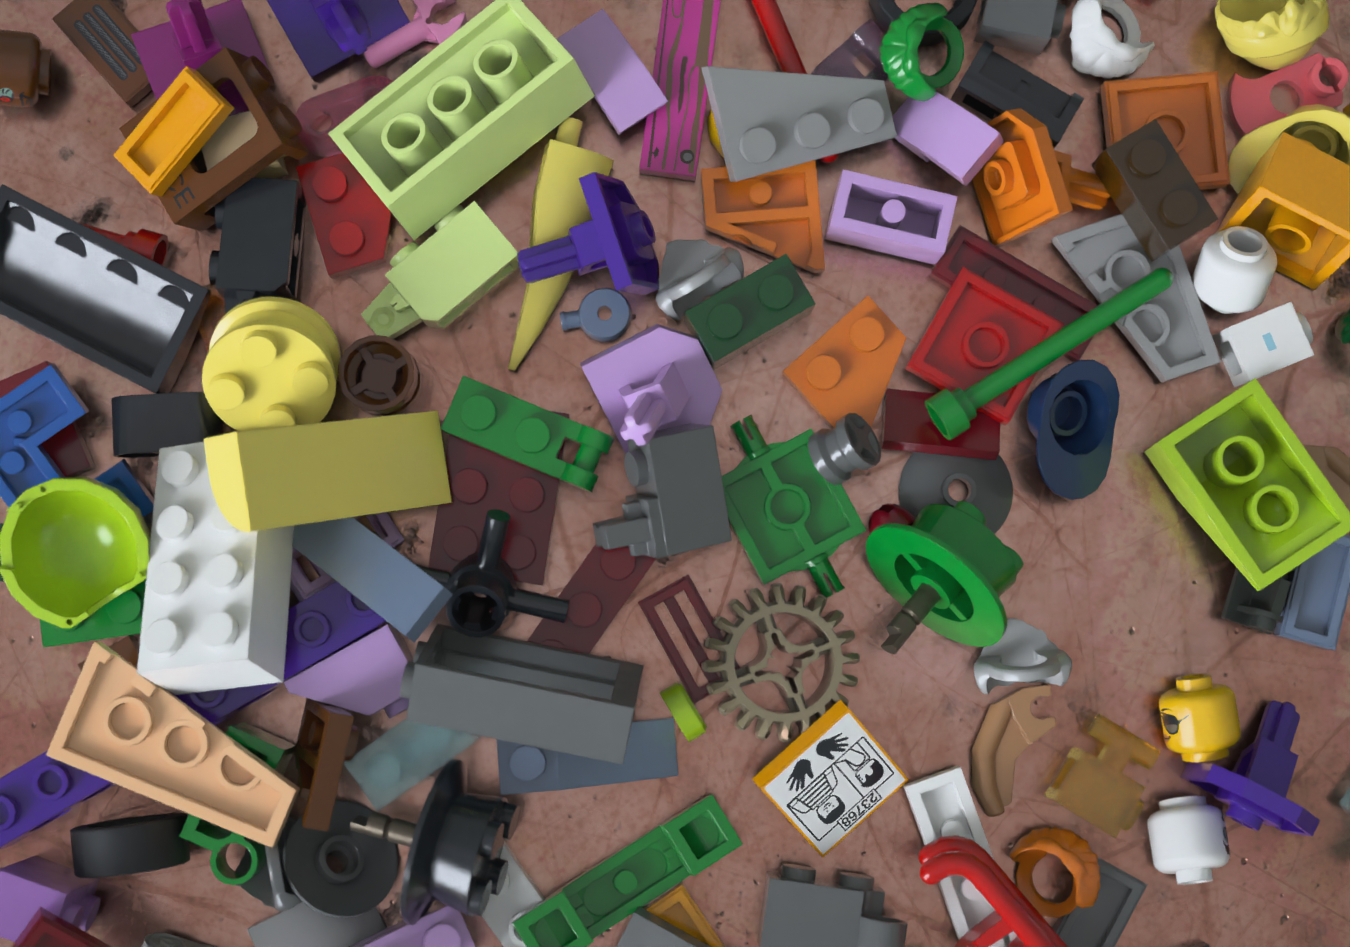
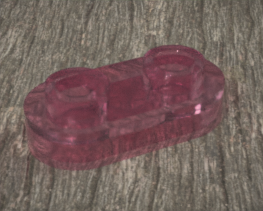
M370 76L311 97L303 102L296 111L295 116L302 126V132L298 135L306 149L315 155L323 157L342 153L328 133L393 81L383 76ZM318 116H330L332 124L329 129L323 132L313 130V122Z

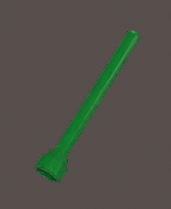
M1163 267L1153 270L967 389L962 390L957 387L950 392L945 388L930 397L924 404L933 423L949 441L970 428L969 421L977 417V409L1170 288L1174 280L1172 272Z

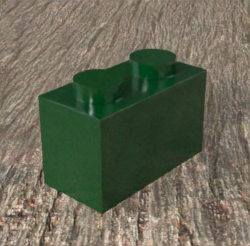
M784 254L685 311L684 323L691 335L696 336L712 369L715 370L812 313L816 303L788 255Z

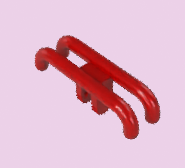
M958 835L944 836L926 844L919 851L918 860L922 865L919 873L925 883L934 885L951 875L963 876L976 887L995 910L971 928L969 932H966L954 947H989L1012 931L1017 937L1006 947H1068L987 851L975 841Z

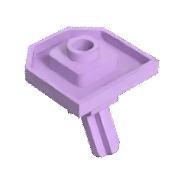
M659 324L580 363L625 454L629 452L628 439H633L638 446H643L650 442L656 430L689 423L710 425L722 393V388L696 336Z

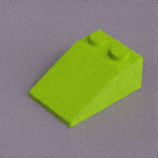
M1256 378L1144 451L1176 499L1257 591L1262 590L1350 532L1349 510Z

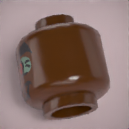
M0 29V105L29 108L37 104L40 95L49 96L52 51L51 49H42L39 37L33 33Z

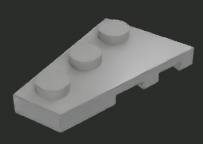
M712 66L701 67L730 182L744 180L897 137L884 80Z
M1122 214L1057 235L1051 240L1100 304L1157 268H1167L1172 272L1174 280L1170 288L1115 322L1161 383L1221 362L1180 246L1151 261Z

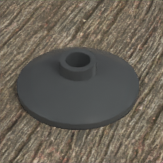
M914 452L909 457L900 475L898 499L899 505L907 509L914 517H917L919 511L929 504H943L954 507L959 501L950 497L948 488L953 480H961L966 483L969 490L968 496L964 501L974 505L982 512L986 519L985 526L995 534L1004 524L1012 505L1013 485L1010 472L999 454L996 460Z
M335 801L328 831L304 828L302 825L303 814L290 828L283 849L285 874L295 894L311 909L335 918L355 917L376 907L390 892L398 869V855L395 843L388 841L387 838L380 839L350 830V822L358 815L369 818L372 813L369 809L349 801ZM327 856H334L340 861L342 866L341 873H334L326 863Z

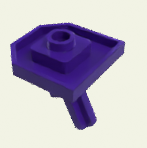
M267 0L310 77L319 74L355 53L357 55L364 53L371 44L410 23L398 0Z
M597 172L579 178L592 220L569 228L566 237L523 249L517 253L519 269L526 283L538 282L574 270H578L580 276L608 267L616 291L645 295L659 289V262L653 247L656 237L648 215L639 208L624 181Z
M1273 700L1266 705L1255 742L1242 751L1232 772L1215 764L1188 762L1180 777L1213 794L1216 800L1229 806L1225 814L1228 818L1255 831H1259L1261 825L1264 824L1273 826L1283 832L1313 837L1320 822L1318 818L1305 808L1286 799L1299 756L1291 752L1290 749L1300 720L1299 714L1295 711V705L1287 701L1281 703Z

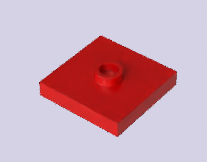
M963 266L905 369L941 390L946 388L951 392L957 387L965 390L1062 329L1065 323ZM1037 372L977 410L1006 426L1013 417Z

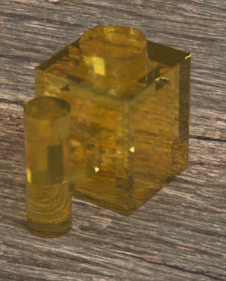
M1098 713L1087 730L1088 734L1105 744L1098 758L1083 749L1072 747L1045 792L1044 797L1101 832L1116 838L1121 829L1126 832L1137 821L1144 806V802L1139 798L1146 788L1122 772L1130 759L1147 770L1151 769L1159 757L1160 750Z

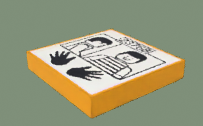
M841 700L834 704L752 778L756 785L822 858L909 780Z

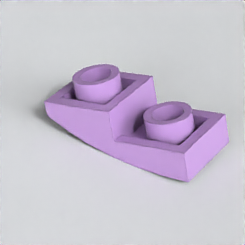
M603 9L557 38L559 43L575 59L595 95L594 98L618 135L667 104L668 100L645 65Z
M938 92L928 101H917L908 97L892 116L897 134L895 139L924 161L928 162L931 160L965 186L968 185L1004 142L998 131Z

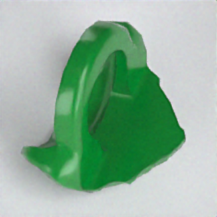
M940 3L918 4L900 14L897 19L891 22L878 48L880 59L883 63V70L887 73L895 88L917 101L930 100L936 95L934 88H941L952 82L960 71L964 59V42L961 33L953 22L943 18V16L947 15V9ZM928 30L940 32L947 44L945 64L934 75L923 74L919 67L918 46L925 31Z

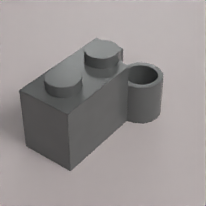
M782 864L780 873L767 871L757 937L759 947H905L908 922L882 916L885 891L881 887H874V877L840 872L839 881L815 878V868L796 864Z

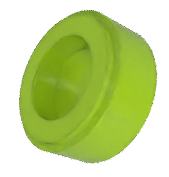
M676 682L659 692L689 743L706 733L705 729H707V726L681 683L678 684Z

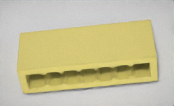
M438 411L237 431L204 439L209 478L217 505L228 522L241 531L252 532L452 503Z

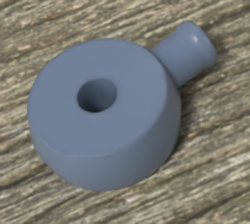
M611 288L595 289L582 299L578 310L560 312L562 330L581 327L585 334L594 340L603 342L613 341L621 337L630 326L632 319L630 303L619 291ZM603 309H607L612 313L611 317L607 320H602L598 317L599 312Z

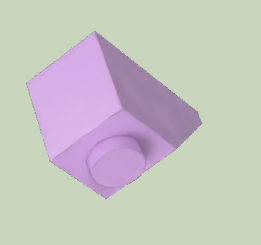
M387 624L283 683L291 694L369 716L385 710L390 719L408 709L409 699L400 697V687L406 663L408 661L413 662V656L399 631L391 624Z

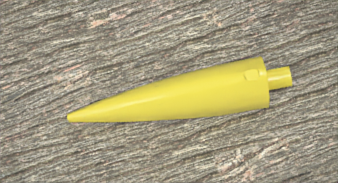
M568 117L560 123L555 140L550 139L545 146L532 197L529 248L566 237L569 228L592 220L579 178L593 172L609 176L610 169L613 167V159L577 147L583 122L578 119ZM574 271L538 282L526 283L507 369L515 371L528 353L565 292Z

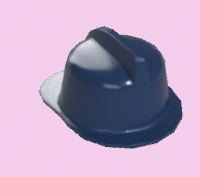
M1076 360L1063 367L1058 374L1051 375V377L1043 380L1034 389L1027 404L1026 418L1031 433L1037 439V465L1042 479L1054 494L1068 500L1083 499L1095 492L1105 479L1111 460L1120 394L1116 378L1108 367L1095 360Z

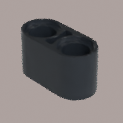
M204 392L126 395L111 398L114 457H159L160 448L204 442L206 438L224 434L223 420L213 411Z

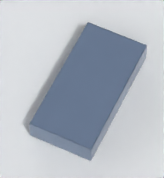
M1346 534L1295 567L1294 571H1290L1287 581L1291 583L1281 613L1284 619L1282 623H1276L1274 636L1326 650H1336L1350 593V535Z

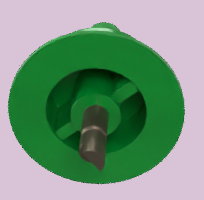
M959 501L954 507L943 504H929L919 511L911 526L897 523L883 524L876 527L866 540V555L869 564L885 590L903 606L900 613H897L886 627L890 635L880 646L886 652L896 654L920 623L946 638L976 647H987L996 644L1005 634L1007 615L999 597L1015 583L1017 574L1023 568L1024 563L1017 552L1004 545L985 526L986 519L984 515L974 505L965 501Z

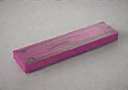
M663 0L652 77L668 102L646 118L639 173L691 181L696 180L708 95L701 67L712 66L721 0Z

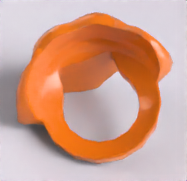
M1056 826L1053 828L1035 829L1028 835L1020 838L1011 849L1010 858L1013 861L1019 862L1016 873L1017 887L1042 916L1059 918L1073 912L1077 907H1092L1096 902L1100 889L1097 854L1092 852L1088 841L1082 838L1081 835L1075 834L1070 829H1060ZM1047 853L1058 856L1074 877L1071 895L1066 901L1061 903L1050 902L1044 899L1036 891L1033 884L1032 873L1034 866Z

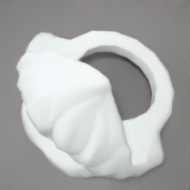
M1079 0L1072 10V30L1070 33L1073 56L1072 66L1081 73L1103 78H1118L1129 75L1143 65L1150 52L1154 49L1155 43L1153 41L1140 43L1141 31L1138 20L1131 8L1123 0ZM1101 9L1112 13L1119 21L1124 33L1123 43L1105 25Z

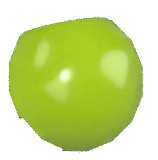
M56 477L25 490L6 510L8 513L0 533V573L11 596L36 618L60 628H72L102 606L147 578L150 555V531L140 509L113 486L89 477Z

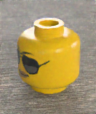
M1208 673L1177 677L1175 679L1177 688L1168 690L1159 698L1162 729L1167 748L1180 753L1182 760L1185 762H1207L1227 757L1229 755L1228 748L1235 745L1241 738L1236 697L1233 690L1227 685L1212 683L1211 674Z

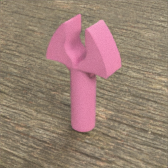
M412 0L417 8L413 21L368 46L367 51L364 52L365 58L373 68H378L423 41L434 42L440 45L467 23L465 12L453 17L448 23L441 25L433 22L434 14L438 10L452 5L456 0Z

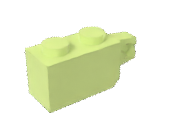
M475 201L465 209L461 205L455 207L435 223L434 228L437 232L423 244L419 245L416 241L411 242L391 259L390 265L393 268L385 274L386 278L390 281L389 284L361 314L376 335L394 339L421 322H424L428 328L445 329L519 267L517 261L518 252Z

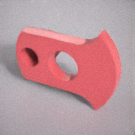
M1316 53L1293 65L1257 79L1243 78L1235 73L1230 80L1227 91V107L1231 122L1236 131L1243 137L1260 126L1286 117L1288 114L1275 109L1270 99L1272 88L1279 84L1289 85L1296 90L1299 96L1298 108L1314 104L1337 108L1342 104V89L1348 82L1349 74L1347 67L1337 58H1325L1320 53ZM1319 74L1328 79L1329 86L1324 85L1320 81Z

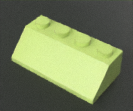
M495 0L328 134L412 239L415 240L595 95L575 59L521 0Z

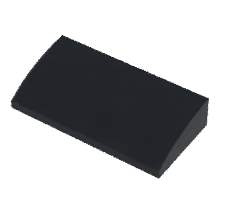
M2 184L0 187V314L155 394L170 393L201 324L211 290Z

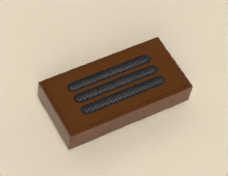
M73 0L52 18L130 108L152 90L131 34L139 31L111 0Z

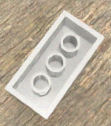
M204 442L160 448L137 673L174 695L279 683L284 680L294 526L245 532L231 525L218 507L212 491Z

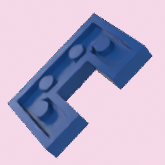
M55 363L49 365L0 398V497L8 507L25 490L56 477H65L41 443L89 411ZM122 459L94 478V480L117 488L140 509L143 517L153 511L154 498L125 459Z

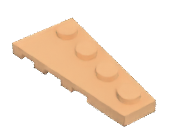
M94 641L46 756L269 847L277 845L300 790L298 786L172 693L139 675L134 665L101 641Z

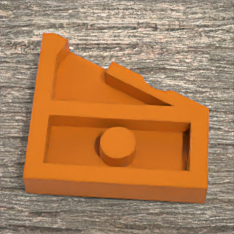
M816 160L736 182H730L726 167L701 169L705 230L775 258L787 254L793 265L813 273L824 272L825 261Z
M867 296L786 367L781 374L831 429H834L836 422L848 413H856L872 427L906 337L878 305Z

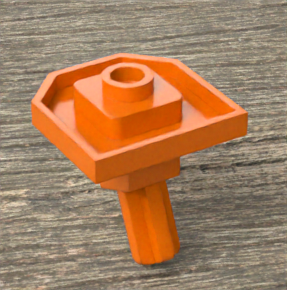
M1018 108L1008 110L987 123L1001 134L1004 142L974 176L972 181L992 244L995 246L1008 244L1073 210L1071 203L1094 210L1103 209L1106 206L1110 194L1098 175L1071 167L1072 155L1054 150L1047 126L1023 109Z

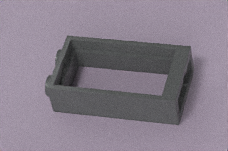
M436 624L427 642L418 641L413 662L408 661L406 663L400 687V697L409 699L406 721L623 765L644 665L492 634L484 637H469L458 632L452 626Z

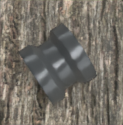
M848 413L836 422L834 429L822 428L809 437L808 449L812 462L820 475L833 485L843 484L853 476L854 470H868L876 466L881 459L880 445L870 425L856 413Z

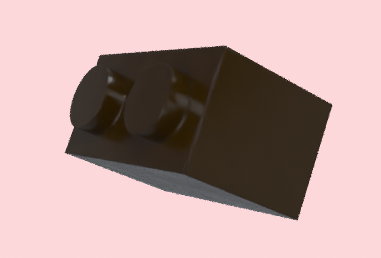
M1156 119L1106 148L1091 164L1151 261L1156 260L1199 234L1218 220L1215 212Z

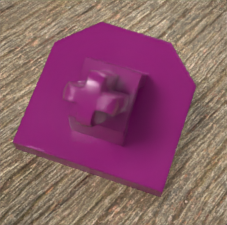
M171 0L166 4V11L170 21L131 34L156 100L163 95L186 66L196 70L225 47L247 57L252 55L257 57L269 70L242 0H230L204 9L201 0ZM228 80L216 88L234 107L229 116L250 111L232 80Z

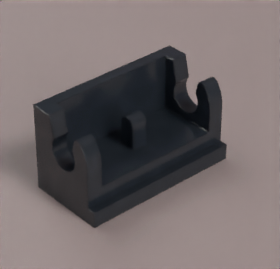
M985 40L952 95L951 100L987 121L993 120L1008 110L1021 108L1047 126L1053 148H1055L1083 102L1084 97L1075 92L1070 96L993 51L995 46Z

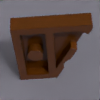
M306 698L296 742L297 746L294 751L296 769H298L299 797L308 798L302 817V825L304 828L328 831L344 761H351L355 754L358 741V727L352 725L354 716L343 708Z

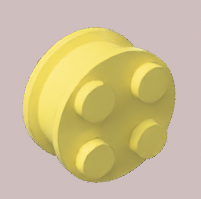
M260 297L245 301L228 311L221 318L213 332L210 349L202 372V385L206 399L219 418L237 431L320 423L329 412L335 397L338 364L341 360L339 342L328 322L319 313L300 302L281 297Z

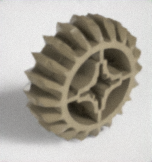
M781 583L770 585V602H765L759 588H751L748 590V599L752 607L749 610L739 600L732 599L728 602V607L737 618L733 624L720 616H716L712 622L717 629L726 633L723 641L715 638H705L703 643L704 647L720 651L719 661L706 660L701 663L703 671H720L721 680L713 681L706 685L707 693L716 695L727 691L729 695L720 702L717 710L720 714L727 715L739 707L741 711L735 719L734 726L741 731L748 728L753 719L757 718L755 736L762 740L768 738L772 725L775 723L779 740L782 742L791 741L792 723L796 722L802 734L812 725L810 719L812 715L819 719L828 711L825 705L829 701L836 704L841 700L848 706L849 700L836 692L839 683L849 687H855L858 683L857 677L842 674L843 664H856L860 662V655L858 653H842L841 645L855 639L854 631L843 630L835 634L833 628L844 618L842 611L834 610L825 617H822L820 614L827 602V598L822 594H817L811 599L808 606H804L806 588L801 585L794 586L789 601H785V592ZM787 613L802 619L812 627L819 638L809 642L803 641L798 644H792L785 638L781 628L776 626L772 614ZM756 622L759 630L757 633L760 643L759 653L754 660L735 670V655L738 644L747 629ZM775 645H777L780 652L801 654L805 652L793 658V666H787L791 671L785 676L786 679H784L780 672L761 670L756 672L768 667V658L775 659L770 655L772 650L776 648ZM825 655V668L822 680L815 692L805 701L803 696L805 690L802 682L803 671L807 665L820 659V656ZM770 680L776 685L780 695L785 697L789 709H763L752 702L741 687L751 683L757 684Z

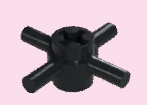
M491 509L487 512L478 552L468 555L451 572L418 564L415 565L453 594L446 604V616L450 624L458 632L469 637H484L493 634L501 627L510 611L564 623L570 600L516 588V581L510 566L501 558L510 515L498 509ZM475 593H480V594H482V595H485L486 598H484V597H478V596H476V595H474V594H475Z

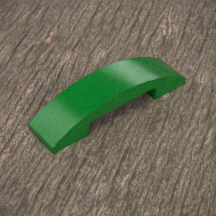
M709 794L603 859L511 923L526 947H587L594 942V938L634 913L639 906L642 908L690 875H697L743 845L714 796Z

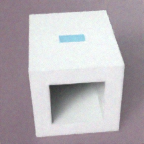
M1292 302L1242 321L1212 335L1234 388L1248 383L1254 378H1260L1314 355L1310 346L1313 343L1311 327L1301 312L1296 313Z

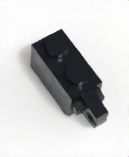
M251 178L215 205V225L217 230H222L220 250H213L210 255L209 281L211 285H216L215 288L225 301V314L235 306L255 298L281 297L291 300L297 298L306 211L305 196L297 180Z

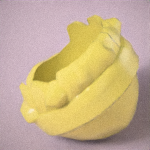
M1218 0L1215 7L1217 27L1228 49L1232 53L1243 57L1246 61L1268 70H1279L1300 61L1314 46L1319 37L1328 29L1330 24L1329 8L1326 0Z

